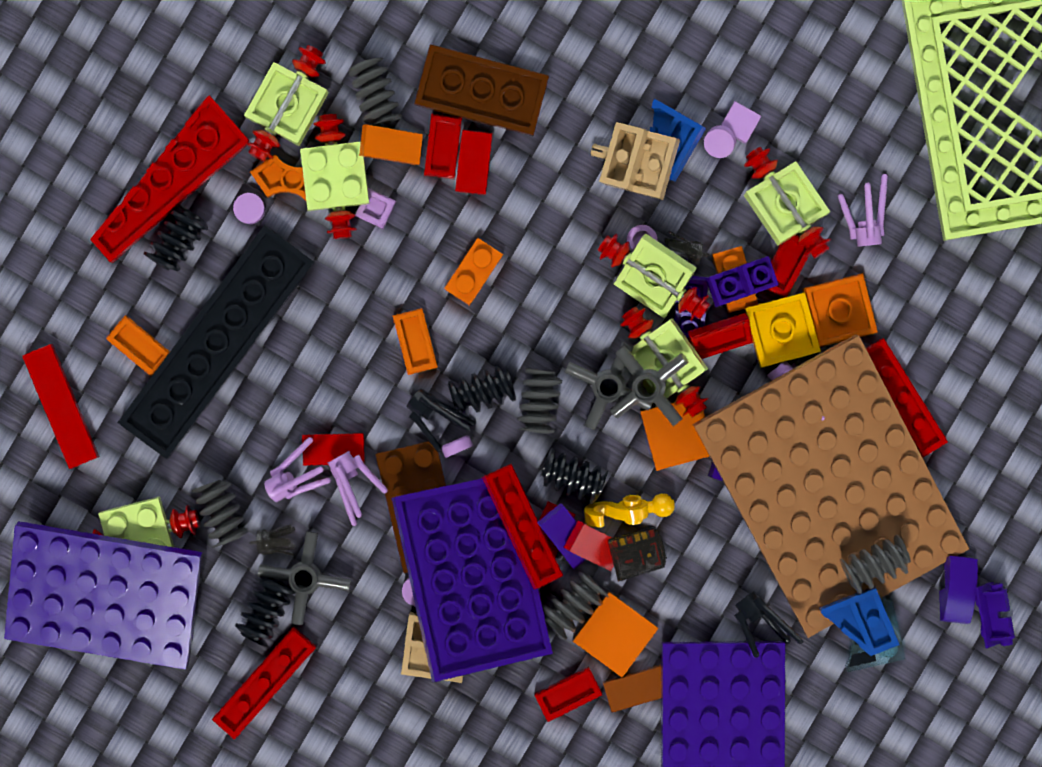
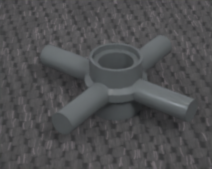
M622 342L620 347L621 349L622 347L626 346L630 353L634 348V346L626 342ZM617 355L611 368L603 370L598 374L570 361L566 367L565 373L591 384L593 392L597 397L584 424L592 430H596L608 403L615 402L620 398L623 399L632 392V389L626 387L625 380L621 375L625 365ZM607 378L615 380L618 384L617 390L610 394L603 392L600 388L601 382ZM639 401L636 405L649 411L652 403Z
M626 346L618 350L615 354L634 376L632 392L610 409L612 415L618 419L639 401L646 403L654 402L672 426L680 422L683 418L665 397L664 393L666 390V380L689 363L685 355L680 353L659 371L653 369L644 370ZM644 379H650L654 382L656 387L655 393H649L644 389Z
M306 531L301 562L296 563L291 569L262 564L259 566L258 577L288 581L291 589L296 592L291 619L293 624L303 625L308 594L316 591L318 587L350 591L351 579L321 575L319 568L313 564L318 533ZM298 571H309L313 578L312 584L309 586L301 585L297 580Z

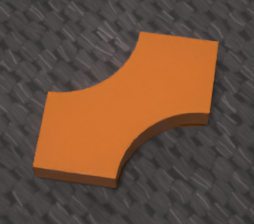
M273 155V159H267L250 171L268 198L279 193H293L306 201L302 167L289 166L283 163L276 155Z

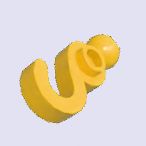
M665 493L656 495L652 501L641 499L639 495H628L619 503L609 501L595 502L593 505L589 504L584 508L585 523L592 527H604V516H609L625 521L626 524L636 525L642 523L643 519L647 518L650 513H654L659 517L670 516L674 511L675 502Z

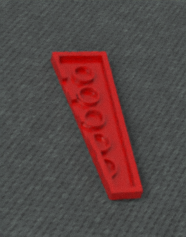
M210 95L206 97L187 120L178 135L165 147V151L155 163L153 162L146 170V174L137 185L132 187L124 197L123 202L114 209L90 240L110 263H114L179 206L178 203L181 204L241 152L247 146L246 143H251Z

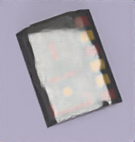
M655 526L607 539L618 582L665 568L667 557L662 537Z

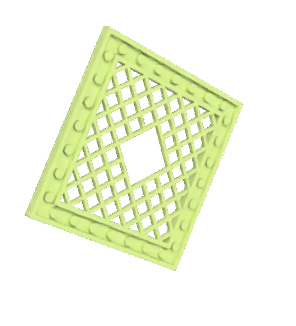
M901 0L943 241L1042 224V185L1032 179L1039 167L1042 166V155L1039 157L1027 149L1035 135L1042 139V132L1004 106L1036 58L1042 59V42L1038 48H1035L1024 40V37L1032 27L1042 33V25L1036 22L1042 13V0ZM1039 7L1032 18L1020 11ZM1009 12L1002 24L990 16ZM1014 14L1028 23L1020 36L1006 27ZM979 17L972 29L961 22V20ZM984 19L998 28L990 41L975 32ZM949 23L941 34L940 24ZM953 25L967 33L959 47L945 37ZM1001 32L1016 41L1007 54L993 45ZM971 37L985 46L977 59L963 50ZM943 43L955 51L947 64ZM1019 45L1033 53L1025 66L1011 57ZM989 49L1003 58L995 71L981 63ZM959 55L973 64L964 77L950 68ZM1007 62L1021 71L1012 84L998 75ZM977 67L991 76L982 89L968 80ZM948 73L960 81L953 93H951ZM994 80L1008 88L1000 102L986 93ZM964 85L978 94L970 107L956 98ZM982 97L996 107L987 120L974 111ZM954 104L966 112L958 124L956 122ZM1000 110L1014 119L1005 132L991 123ZM970 115L983 124L975 137L961 129ZM1017 123L1031 131L1023 145L1009 136ZM987 128L1001 137L993 150L979 141ZM959 134L971 142L963 154ZM1005 140L1019 149L1011 162L997 154ZM974 146L988 154L980 168L966 159ZM1023 153L1036 161L1028 175L1014 166ZM992 158L1006 167L998 180L984 171ZM964 164L976 172L968 185ZM1010 171L1024 179L1015 193L1002 184ZM980 176L994 185L985 198L971 189ZM1028 183L1041 191L1020 196ZM998 188L1010 196V198L990 201ZM969 194L981 203L971 204Z

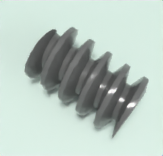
M374 58L360 62L348 71L351 77H358L352 82L353 88L361 89L356 93V99L365 101L359 106L360 111L369 112L363 117V122L373 124V126H381L402 118V114H392V110L399 106L398 102L388 101V98L393 96L395 91L385 90L384 88L392 82L391 78H381V75L388 68L377 65L384 58Z
M525 368V372L533 376V378L523 381V384L531 388V391L521 393V396L529 400V403L520 404L519 409L527 412V415L518 417L517 421L525 425V427L518 430L543 434L554 433L555 428L549 426L547 422L556 421L557 416L551 414L549 410L557 409L559 406L551 398L560 396L561 392L554 389L553 386L562 384V380L554 376L555 372Z
M218 480L192 490V492L203 494L196 500V504L207 505L200 512V515L211 516L204 524L205 527L215 528L208 535L209 539H219V542L212 548L237 540L248 532V528L237 527L244 520V517L233 516L240 506L229 505V502L236 497L235 493H225V490L232 485L231 482Z
M899 535L894 536V545L888 539L882 541V549L876 544L872 545L871 555L865 549L860 550V560L854 554L848 556V564L843 559H840L847 580L859 594L862 593L863 582L872 589L874 588L873 578L875 577L884 584L885 573H888L893 579L897 578L896 568H900L904 574L908 573L907 564L911 562V559Z
M582 572L578 573L581 580L580 584L572 580L569 582L572 589L571 593L564 589L560 590L563 601L554 597L551 599L555 607L554 610L546 606L543 607L546 622L564 640L567 639L564 629L571 632L576 631L573 620L580 623L585 622L582 611L590 615L594 613L591 602L601 606L603 602L600 594L609 597L589 575Z

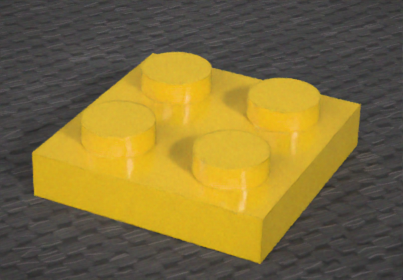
M805 292L744 309L749 318L752 340L760 368L821 352Z

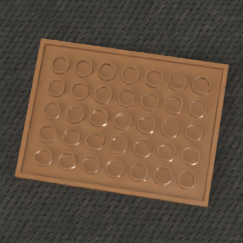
M857 334L693 424L808 638L834 624L822 615L820 607L858 593L847 580L840 559H843L848 564V556L854 554L860 560V550L865 549L871 555L872 545L876 544L882 549V541L886 539L894 545V536L899 535L908 550L911 562L907 564V574H904L900 568H896V579H893L888 573H885L884 584L876 577L873 578V584L880 598L945 563L948 556H958L969 550L860 336ZM865 582L862 583V591L869 588Z

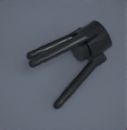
M422 388L413 395L406 406L412 411L409 418L418 425L437 452H441L442 448L422 421V418L429 420L437 412L466 432L471 431L470 426L476 425L474 420L464 416L459 411L456 413L454 408L439 401Z
M755 591L735 605L739 612L734 616L740 623L755 658L759 657V652L747 624V619L754 623L762 617L786 644H789L791 641L784 631L798 644L803 643V639Z

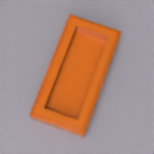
M367 124L362 125L359 156L420 165L423 134Z
M423 308L393 315L407 374L411 375L438 368Z
M127 315L122 318L106 338L151 377L170 352V350Z

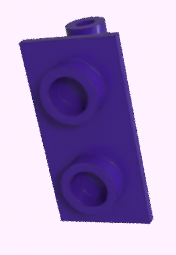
M994 582L976 587L975 601L979 608L980 630L984 638L985 648L998 644L1001 646L1013 645L1012 639L1015 638L1012 618L1011 616L1001 617L1000 613L1010 611L1007 588L1003 587V583Z

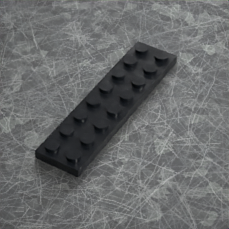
M264 225L117 423L165 459H169L315 262Z

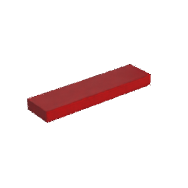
M881 338L868 346L866 350L922 458L948 443L885 339Z
M53 344L23 355V360L68 468L72 469L99 458L95 444Z
M512 464L483 476L482 479L533 589H538L562 577L563 574L541 527L537 523L538 520Z
M294 626L212 720L235 740L317 646Z

